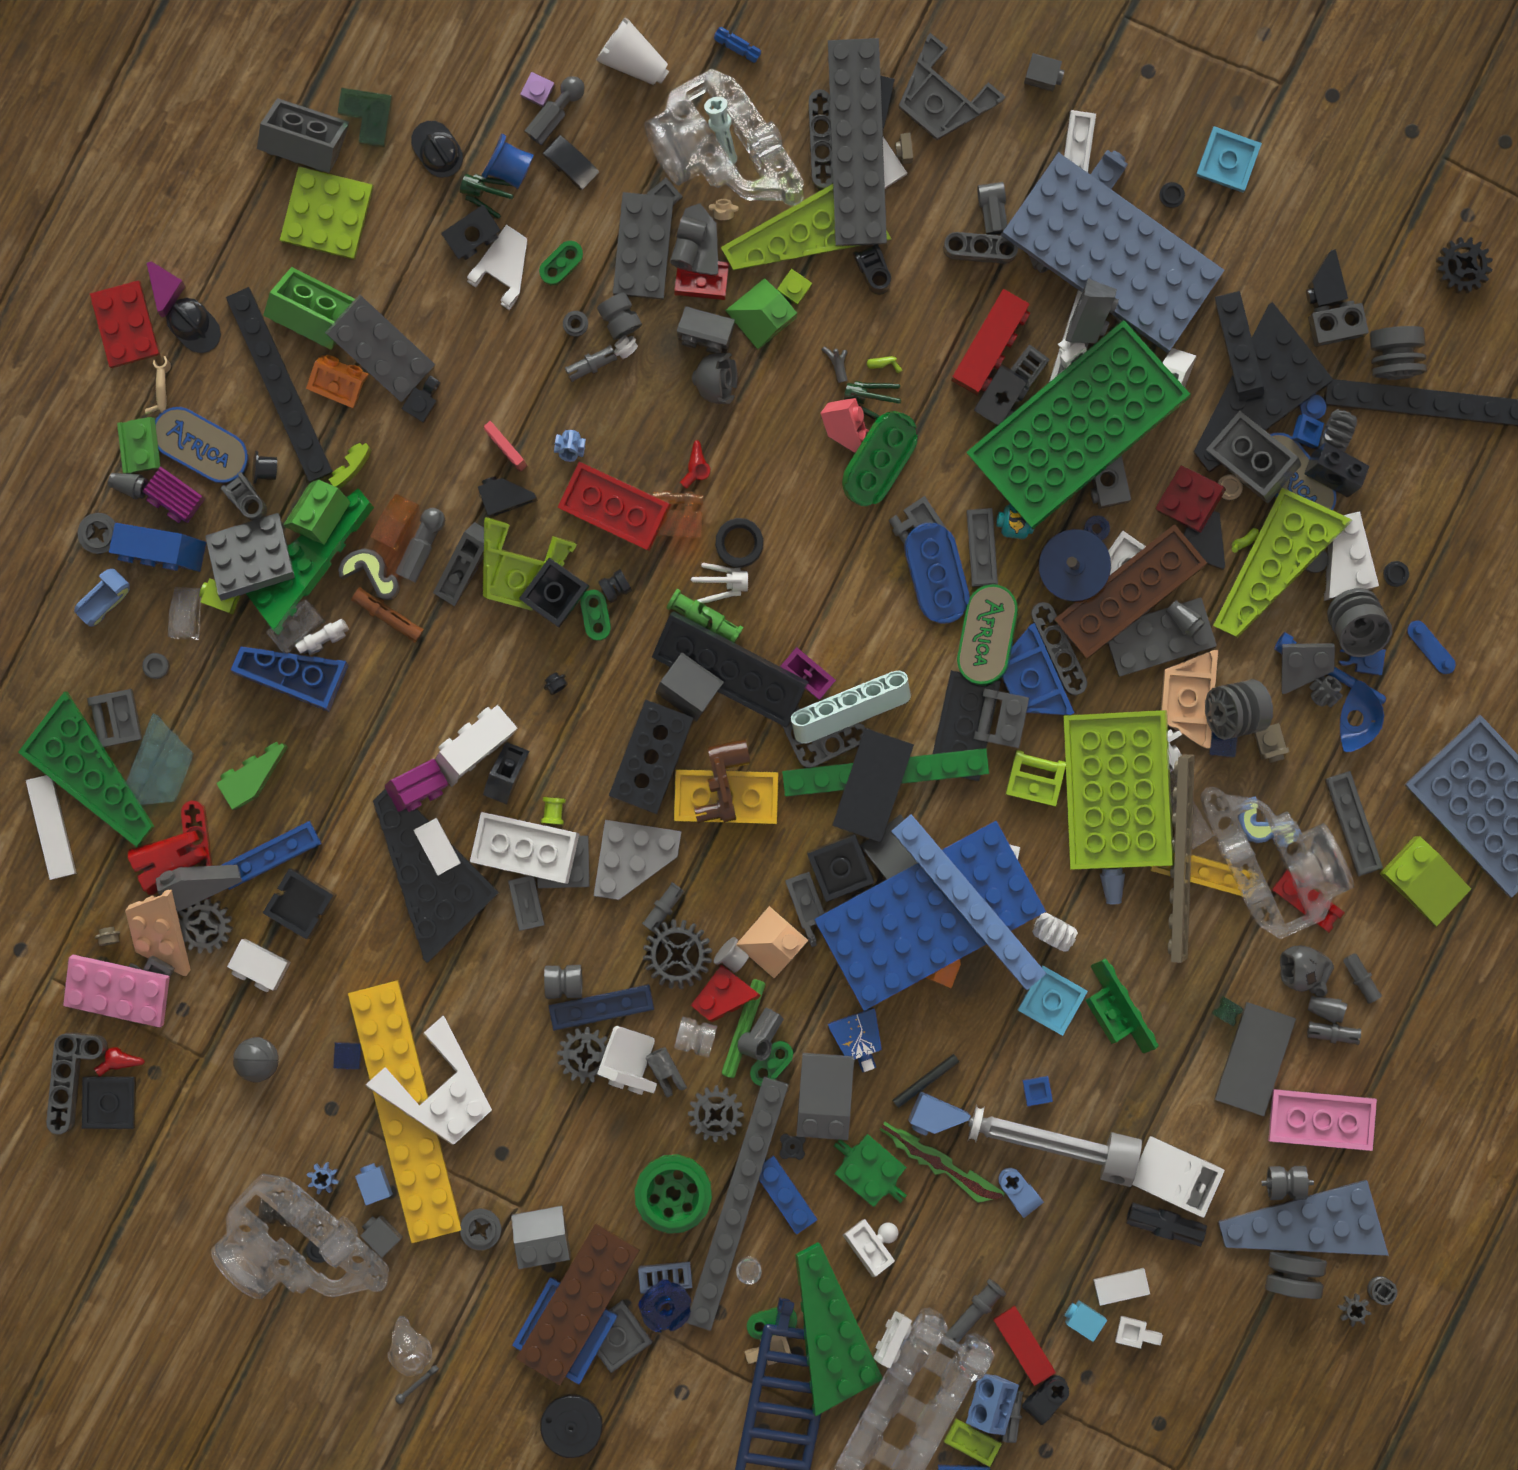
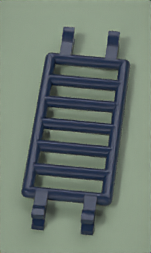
M779 1298L775 1325L766 1324L763 1327L735 1470H745L746 1463L790 1470L811 1469L822 1413L815 1416L811 1409L759 1401L762 1386L812 1394L810 1383L764 1376L767 1360L809 1367L807 1365V1356L770 1350L772 1335L805 1340L804 1329L788 1327L794 1308V1302H790L789 1299ZM757 1412L810 1420L807 1435L754 1427ZM753 1437L805 1445L802 1461L749 1453L751 1439Z

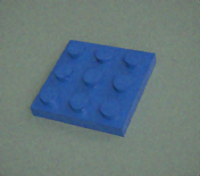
M550 1277L515 1339L513 1347L521 1351L561 1283L560 1281ZM608 1309L604 1311L566 1377L577 1384L581 1383L617 1319V1314Z

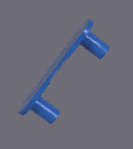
M1411 622L1408 625L1407 633L1440 673L1449 674L1453 672L1456 666L1453 657L1423 622Z

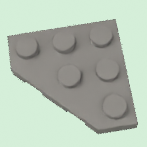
M605 820L594 896L620 900L678 857L682 831Z

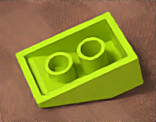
M1414 836L1379 873L1436 927L1471 890L1441 855L1420 836Z

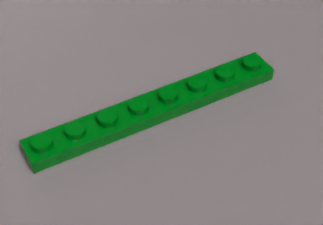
M987 749L910 757L901 784L989 774ZM853 763L782 771L785 797L844 790Z

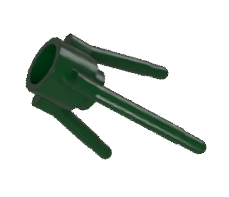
M465 174L460 186V193L466 195L465 200L479 207L484 205L489 214L499 219L501 215L478 200L476 196L481 197L485 191L513 199L514 196L512 194L485 186V183L505 186L512 185L497 178L487 177L484 179L478 174L474 176Z
M855 381V384L848 382L844 400L856 398L858 405L859 403L864 404L866 398L900 404L901 399L869 393L867 389H899L901 386L900 384L862 383ZM861 406L863 413L876 420L880 417V415Z

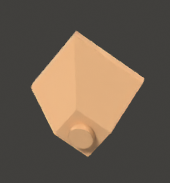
M769 906L736 945L775 978L807 943L808 939Z

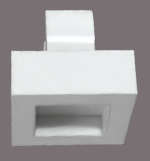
M1064 339L1058 344L1061 348L1059 349L1062 353L1060 359L1064 369L1087 351L1083 343L1072 345L1071 342Z

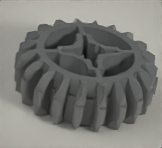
M674 919L671 922L672 928L668 929L666 922L662 923L664 929L662 933L657 928L653 929L657 938L647 937V940L652 942L653 945L652 947L644 945L643 949L651 951V955L643 956V960L651 959L652 964L647 965L645 968L646 970L655 968L656 972L651 977L654 979L660 974L662 976L659 981L660 985H663L665 980L668 979L670 980L669 988L672 989L674 987V981H679V989H683L684 980H687L689 986H693L694 983L691 977L695 976L700 981L702 977L698 971L708 972V968L702 966L703 962H712L711 958L704 957L705 953L712 952V948L704 949L703 945L709 943L710 940L709 938L700 940L699 937L703 935L704 931L700 930L695 934L693 930L696 928V924L693 923L690 929H686L687 921L682 920L681 927H677V922ZM684 933L690 936V938L685 943L677 945L666 935ZM660 941L668 950V957L661 965L658 964L656 950ZM695 943L699 949V960L696 967L687 958V951ZM668 944L673 948L677 947V950L679 947L683 948L685 945H688L682 954L687 965L682 960L678 961V959L677 961H671L669 964L667 963L673 955L672 949ZM673 964H680L689 973L676 976L665 971Z

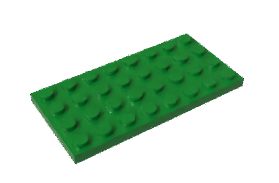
M1123 320L966 453L1033 530L1191 397V394Z

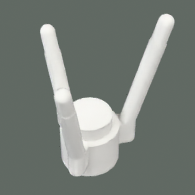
M702 563L701 566L703 568L731 574H727L726 577L691 578L692 582L727 583V589H732L728 592L698 599L701 603H708L731 596H741V591H748L747 571H741L740 568Z

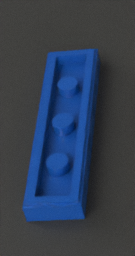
M311 821L222 864L238 865L241 873L242 882L228 889L231 890L321 845L322 843Z

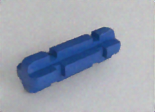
M723 27L717 29L714 35L715 41L721 44L725 43L727 48L741 56L745 55L746 59L753 63L759 59L761 55L760 49L755 46L751 47L750 43L733 33L730 35L729 31Z

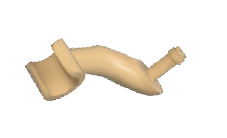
M165 356V363L162 366H158L157 362L153 360V365L156 368L155 390L158 405L146 408V414L160 410L162 413L166 410L165 373L170 370L171 363Z

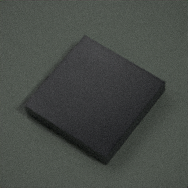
M84 1076L82 1083V1129H134L136 1077Z

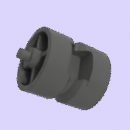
M1268 1166L1266 1181H1261V1185L1267 1187L1269 1200H1282L1286 1194L1294 1200H1306L1309 1185H1314V1181L1308 1179L1306 1166H1293L1288 1172L1281 1166Z

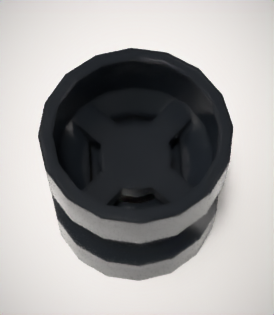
M621 569L614 572L612 577L608 579L603 578L598 581L610 604L616 601L618 596L622 594L627 595L632 592Z

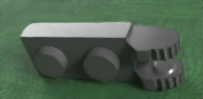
M810 872L787 879L785 882L802 929L805 928L810 945L814 947L817 945V941L810 926L816 924L814 919L823 915L824 911Z

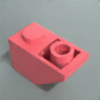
M856 398L828 403L820 413L828 437L856 453L869 432L864 424L863 409L858 405Z

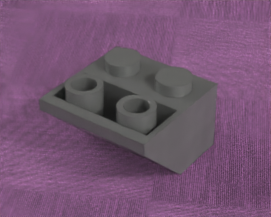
M685 306L678 325L677 337L678 340L682 341L681 344L686 347L696 348L699 345L706 347V351L712 354L727 353L735 320Z

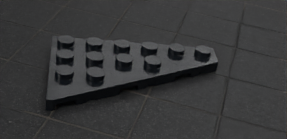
M1273 302L1268 305L1252 336L1264 386V395L1239 401L1232 375L1194 450V454L1209 473L1221 465V463L1209 454L1206 449L1239 411L1263 430L1267 431L1333 382V378Z
M384 789L373 800L374 807L380 820L423 959L428 963L500 892L453 845L452 847L461 864L438 876L414 832L416 828L428 823L429 820L418 809L408 812L407 808L401 812L397 811L392 798Z

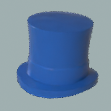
M501 133L494 153L481 177L486 179L491 175L518 189L528 173L534 154L522 151L505 142L506 135Z

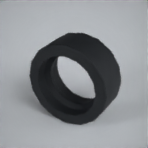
M735 518L727 521L719 528L715 547L718 556L724 563L732 567L743 568L752 565L759 559L763 551L764 539L761 530L754 522L744 518ZM736 528L748 530L753 535L755 541L752 552L743 558L731 556L724 546L726 535Z

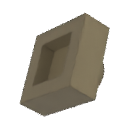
M911 133L900 134L899 142H895L896 156L901 157L902 164H912Z

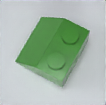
M321 480L310 482L283 526L324 545L349 506L350 501L337 487Z

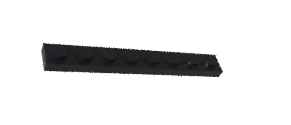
M247 287L227 296V302L308 481L313 482L332 474L331 465L251 289Z
M1333 379V382L1327 385L1325 389L1324 400L1327 406L1518 426V399Z

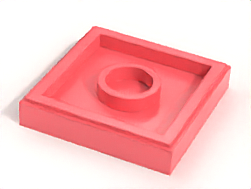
M491 421L484 425L487 435L517 470L522 471L526 468L525 460Z

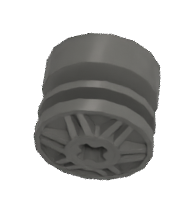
M1400 326L1371 331V350L1383 352V355L1371 360L1373 365L1380 366L1372 369V376L1375 378H1387L1388 380H1400L1426 373L1427 365L1417 363L1426 360V355L1414 352V349L1425 346L1424 328L1419 326Z
M1363 588L1346 590L1330 603L1327 611L1328 622L1345 653L1353 657H1366L1382 650L1389 642L1392 635V625L1373 592Z
M1250 679L1212 688L1207 693L1205 700V715L1211 731L1218 738L1226 740L1265 731L1270 726L1273 718V705L1266 687L1260 681Z

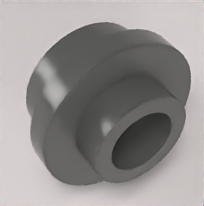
M571 311L566 314L563 319L565 332L574 337L583 335L588 329V319L585 314L580 311ZM579 320L581 322L580 327L573 328L571 326L572 321Z

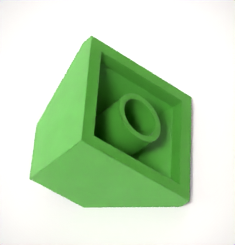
M765 278L725 310L731 319L735 320L736 325L757 350L797 318V312Z

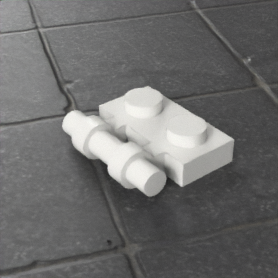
M340 619L325 625L323 629L314 634L303 637V640L296 643V647L300 654L307 652L309 655L315 654L323 649L322 644L331 640L334 643L346 636L344 632L348 631L349 628L345 620Z
M897 1311L894 1312L891 1320L888 1319L885 1325L887 1327L885 1334L875 1347L877 1351L874 1359L888 1368H891L892 1363L897 1362L901 1353L899 1348L903 1339L906 1340L912 1328L910 1325L912 1320Z

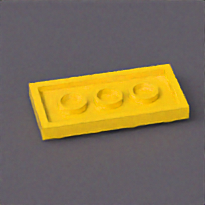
M676 770L674 821L697 822L696 816L706 815L707 813L695 814L694 807L717 803L716 800H719L717 792H710L708 779L714 778L713 771ZM726 771L736 820L725 823L777 824L778 772ZM718 818V819L709 820V821H705V822H724V821L721 820L720 818Z

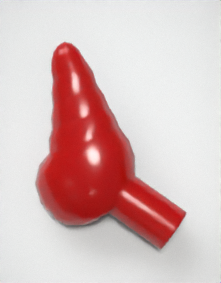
M695 440L692 446L688 473L679 482L686 489L696 479L705 480L711 473V468L706 463L701 443L698 440Z
M112 1047L106 1050L104 1055L105 1061L96 1066L94 1071L100 1077L110 1069L117 1070L143 1065L145 1060L122 1052L118 1047Z

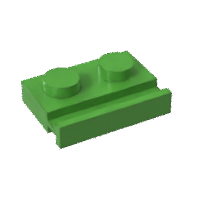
M147 417L117 423L123 473L131 474L159 469L160 459L155 418Z

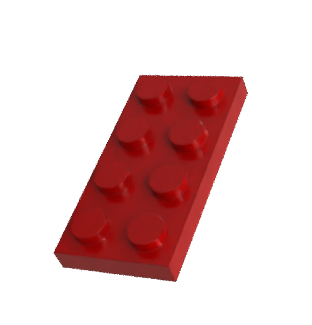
M579 462L557 508L650 551L671 504Z

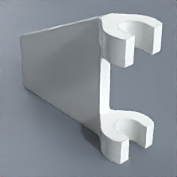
M506 225L498 235L499 238L493 242L478 265L469 273L467 282L476 288L484 274H490L510 288L501 299V305L510 310L520 294L527 238Z

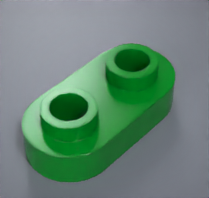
M575 241L563 242L541 264L539 273L542 281L548 285H558L582 262V247ZM573 251L576 255L573 259H568L566 257L567 252ZM556 269L557 275L550 277L548 271Z
M598 590L586 591L580 601L585 631L592 640L602 641L611 632L606 598ZM597 599L599 604L597 607L592 608L589 606V601ZM596 624H602V632L596 633L594 631V626Z
M784 1041L772 1043L770 1056L764 1061L757 1060L752 1065L750 1070L752 1081L756 1085L761 1086L763 1078L758 1075V1071L761 1068L767 1069L768 1075L766 1077L776 1079L793 1059L791 1046ZM778 1049L785 1051V1056L781 1059L775 1055Z
M777 1307L756 1312L749 1317L747 1331L750 1336L755 1339H761L763 1330L758 1331L755 1329L757 1322H762L764 1326L766 1324L775 1325L778 1313ZM793 1309L788 1327L795 1328L797 1325V1314Z

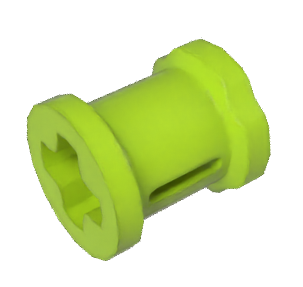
M543 797L545 809L544 818L541 819V823L564 825L562 807L566 799Z

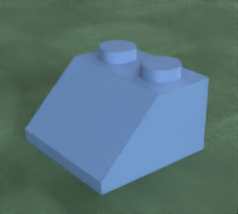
M920 1092L908 1120L912 1124L913 1130L927 1136L928 1132L935 1134L969 1121L971 1115L967 1111Z

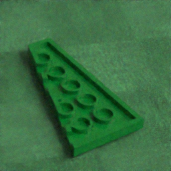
M359 488L347 497L350 504L324 545L303 535L288 545L295 578L246 593L277 635L284 629L281 625L287 617H293L298 610L296 605L302 597L308 596L332 565L330 560L337 551L341 553L346 546L344 541L350 533L356 532L374 509V506Z
M64 691L18 753L133 845L139 847L155 826L69 693Z

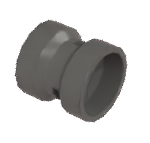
M1383 1276L1372 1278L1367 1285L1368 1295L1372 1300L1381 1305L1391 1304L1397 1297L1396 1285Z

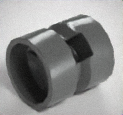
M625 292L607 299L597 307L603 321L609 322L607 329L613 340L620 339L625 335L627 336L642 326L637 313L630 310L632 304Z
M559 965L545 966V998H561L562 994H565L567 998H582L581 965H566L565 969H561Z

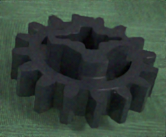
M1459 237L1456 240V244L1451 240L1447 243L1448 249L1443 247L1440 250L1444 257L1436 259V262L1441 264L1436 269V272L1443 274L1439 279L1440 282L1445 280L1449 282L1446 287L1447 289L1455 286L1456 293L1461 292L1463 288L1466 293H1470L1472 286L1478 290L1481 288L1480 282L1486 283L1489 280L1485 274L1492 272L1493 269L1487 267V264L1491 263L1493 259L1486 258L1485 255L1489 252V249L1481 250V241L1474 245L1472 237L1468 238L1466 243H1464L1462 237ZM1460 249H1466V250H1468L1467 253H1462V254H1461L1460 252H1458V251H1457V252H1455V251H1456V250H1460ZM1476 257H1478L1480 266H1478ZM1463 261L1467 262L1465 270L1461 268ZM1448 264L1451 265L1452 274L1449 271ZM1464 277L1474 279L1471 281H1460V279Z

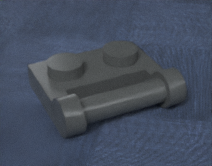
M133 689L87 698L88 706H91L97 738L104 748L142 740ZM103 703L108 704L114 737L108 738L101 706Z
M984 689L982 696H985L978 732L975 731L974 739L1019 748L1029 698ZM995 699L1002 700L996 734H988Z

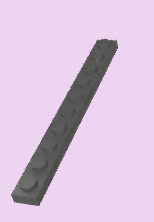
M765 1076L763 1078L686 1323L710 1331L712 1329L789 1086L787 1083Z

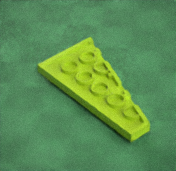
M833 184L727 243L721 249L732 269L738 270L857 246H836ZM886 230L887 241H888V240H891V237H890L889 233H888L887 230Z
M1282 488L1213 626L1238 638L1353 520Z

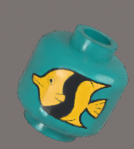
M1010 504L1006 505L1003 512H998L996 526L1001 527V533L1004 537L1025 539L1028 534L1033 533L1031 527Z

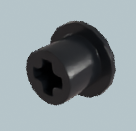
M255 451L252 468L253 484H256L257 479L276 480L277 457L259 456L258 451Z

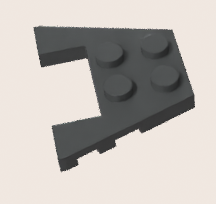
M930 33L927 36L903 94L899 109L934 139L939 140L1005 100V96L989 82L971 102L932 69L935 63L947 51L948 47Z

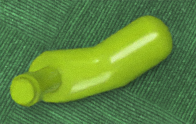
M893 356L869 359L867 361L869 369L883 368L891 363L897 373L902 371V368L895 361L897 358Z
M1252 528L1244 537L1234 540L1232 542V552L1236 553L1238 550L1252 544L1257 539L1260 533L1259 530Z

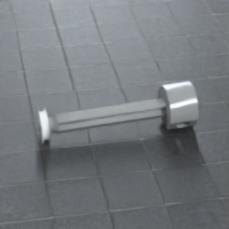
M977 1105L973 1117L969 1119L970 1131L968 1140L974 1139L975 1143L980 1132L987 1138L990 1137L1102 1165L1100 1180L1131 1187L1134 1181L1141 1154V1139L1111 1132L1107 1145H1102L994 1118L993 1116L984 1118V1107L979 1109Z

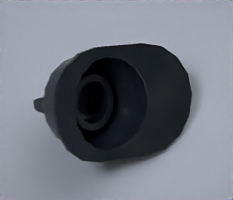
M425 121L414 129L411 136V145L425 168L437 177L454 175L462 165L463 153L449 129L437 121Z
M192 298L178 299L166 316L167 326L185 347L193 352L205 353L214 349L219 343L221 336L220 326L216 319L197 300Z

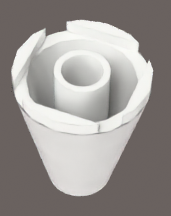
M624 18L596 60L649 84L654 85L656 81L661 84L669 73L665 69L668 63L627 18Z

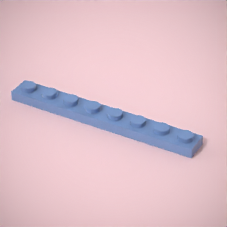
M912 814L891 831L1025 990H1028L1047 974Z

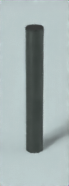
M953 1053L892 1101L898 1108L960 1061Z

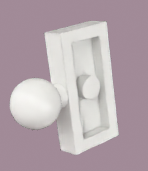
M864 1219L843 1234V1237L872 1277H876L895 1262L883 1245V1243H892L897 1239L898 1229L894 1224H882L878 1229V1235H876Z

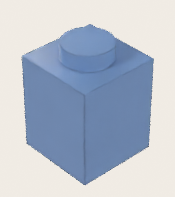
M375 1163L364 1166L360 1168L361 1173L355 1176L365 1205L385 1199L393 1194L383 1165L376 1167Z

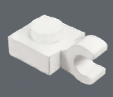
M1121 1316L1115 1342L1141 1349L1143 1341L1161 1345L1163 1335L1159 1332L1145 1330L1147 1323L1144 1321Z

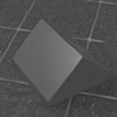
M681 653L660 681L655 693L686 715L693 717L694 721L697 722L724 682L684 653Z

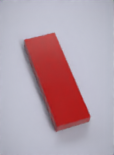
M1015 1305L993 1318L1034 1386L1056 1373Z

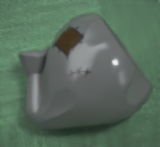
M1303 945L1292 946L1283 951L1280 956V976L1283 983L1295 991L1304 992L1309 990L1318 997L1326 996V983L1334 969L1332 961L1318 950Z

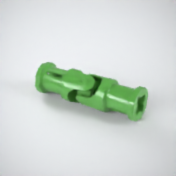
M679 589L675 591L666 607L668 610L673 609L684 615L685 618L733 643L737 641L744 628L741 625L737 627L725 620L724 615L705 606L700 601L689 599L681 594Z

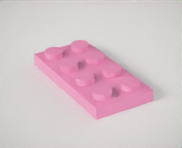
M72 955L68 961L63 1006L161 1027L164 1025L170 976Z
M1273 1089L1268 1141L1373 1151L1377 1099Z

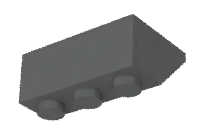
M277 98L260 124L257 149L270 155H276L294 163H301L318 171L329 173L338 159L349 122Z

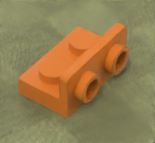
M321 355L314 362L306 389L354 408L362 385L367 380L369 374L363 372L356 365H346L339 362V359L332 355Z

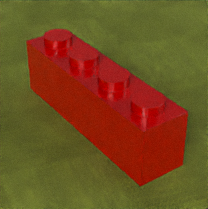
M1003 289L952 376L951 381L975 395H978L980 390L985 392L992 381L989 374L993 368L998 370L1005 356L1001 355L1006 346L1011 348L1018 334L1014 333L1018 324L1024 326L1030 315L1027 309L1030 304Z

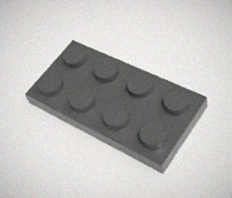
M623 192L613 295L625 292L630 297L664 300L674 197Z
M358 295L325 332L400 402L407 397L435 365L361 295Z
M1202 598L1181 603L1201 615V619L1205 622L1204 626L1192 638L1182 633L1166 612L1168 608L1143 615L1111 640L1108 646L1118 677L1216 647L1217 645Z

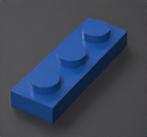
M773 1155L764 1162L759 1180L797 1235L818 1219L776 1157Z

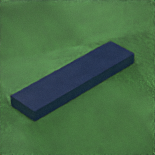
M649 984L548 1005L553 1031L654 1010Z

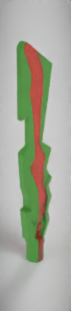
M885 1121L881 1125L879 1130L892 1138L897 1148L905 1149L909 1158L917 1159L919 1164L929 1165L935 1175L946 1173L977 1203L1004 1197L1005 1194L1002 1190L971 1170L967 1174L952 1164L951 1157L933 1147L918 1142L920 1138L902 1129L894 1128Z

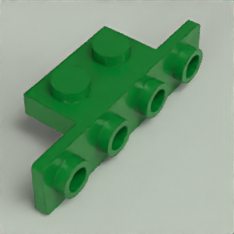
M1107 959L1092 964L1091 968L1103 988L1085 1001L1110 1043L1114 1044L1131 1033L1142 1053L1158 1048L1159 1045L1156 1042L1155 1035L1148 1029L1142 1019L1140 1010L1135 1007L1130 999L1128 990L1116 976L1114 967Z

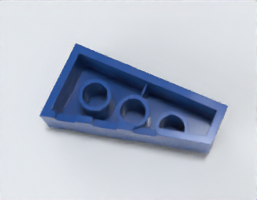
M240 647L231 671L235 675L330 712L349 665L346 661L330 660L320 657Z

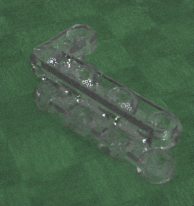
M931 1307L921 1309L911 1325L912 1328L908 1338L903 1340L899 1348L901 1353L897 1362L892 1363L891 1368L887 1369L883 1380H881L843 1449L834 1470H863L866 1463L869 1464L871 1459L877 1460L891 1468V1470H925L973 1381L981 1380L992 1363L994 1353L988 1339L977 1333H971L965 1336L966 1339L961 1345L944 1335V1333H947L948 1327L942 1313ZM941 1343L958 1354H955L950 1359L936 1351V1348ZM922 1367L941 1377V1385L933 1400L930 1399L928 1404H924L908 1395V1387L916 1372H919ZM896 1413L916 1423V1431L908 1445H905L902 1450L883 1440V1432L890 1419L894 1418Z

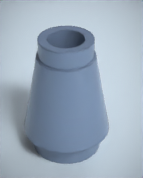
M1122 867L1102 868L1100 878L1106 903H1122L1125 872H1123Z

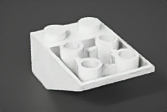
M1150 1136L1139 1159L1132 1185L1204 1218L1225 1170Z

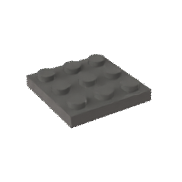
M279 513L205 536L217 592L221 601L295 578Z

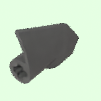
M700 203L685 208L670 263L683 270L716 276L718 275L717 223Z

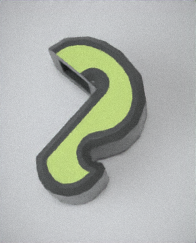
M357 550L348 554L341 561L338 571L342 580L365 569L378 597L384 600H392L399 594L400 584L398 579L392 574L386 578L387 565L385 560L374 550Z

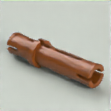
M361 587L357 589L351 601L370 612V616L373 618L376 616L414 643L417 642L424 631L423 628L415 625L386 605L383 599H377Z

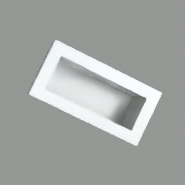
M241 939L227 967L233 970L231 974L242 980H246L248 977L255 981V987L268 992L269 989L277 990L291 962L247 939Z

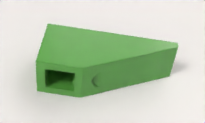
M275 742L264 749L266 752L259 758L254 755L242 762L244 767L237 771L230 769L220 776L222 780L216 784L232 810L239 809L259 796L288 748L286 744L282 743L279 745L278 742Z

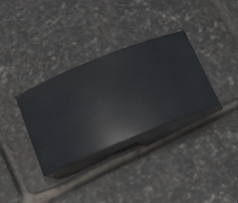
M561 135L542 153L558 172H563L579 190H583L599 173L598 169Z

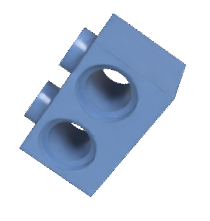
M980 1373L972 1404L968 1411L966 1424L987 1433L1005 1435L1019 1385L996 1375Z

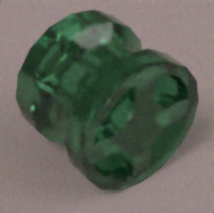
M1221 996L1219 1000L1220 1005L1211 1014L1234 1027L1236 1024L1235 1018L1238 1014H1242L1244 1009Z

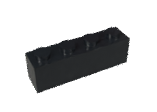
M1237 291L1215 297L1216 309L1239 401L1263 396L1264 386L1241 293Z

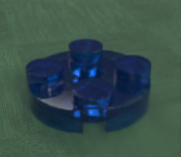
M665 1279L647 1290L638 1304L644 1323L655 1332H662L661 1330L668 1329L670 1332L677 1330L687 1322L691 1314V1299L687 1291L681 1285ZM669 1303L671 1308L668 1311L666 1309L660 1311L663 1304Z

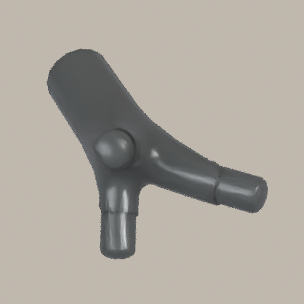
M824 346L822 351L831 360L838 383L848 381L844 367V360L848 352L843 350L841 355H839L838 349H834L832 352Z

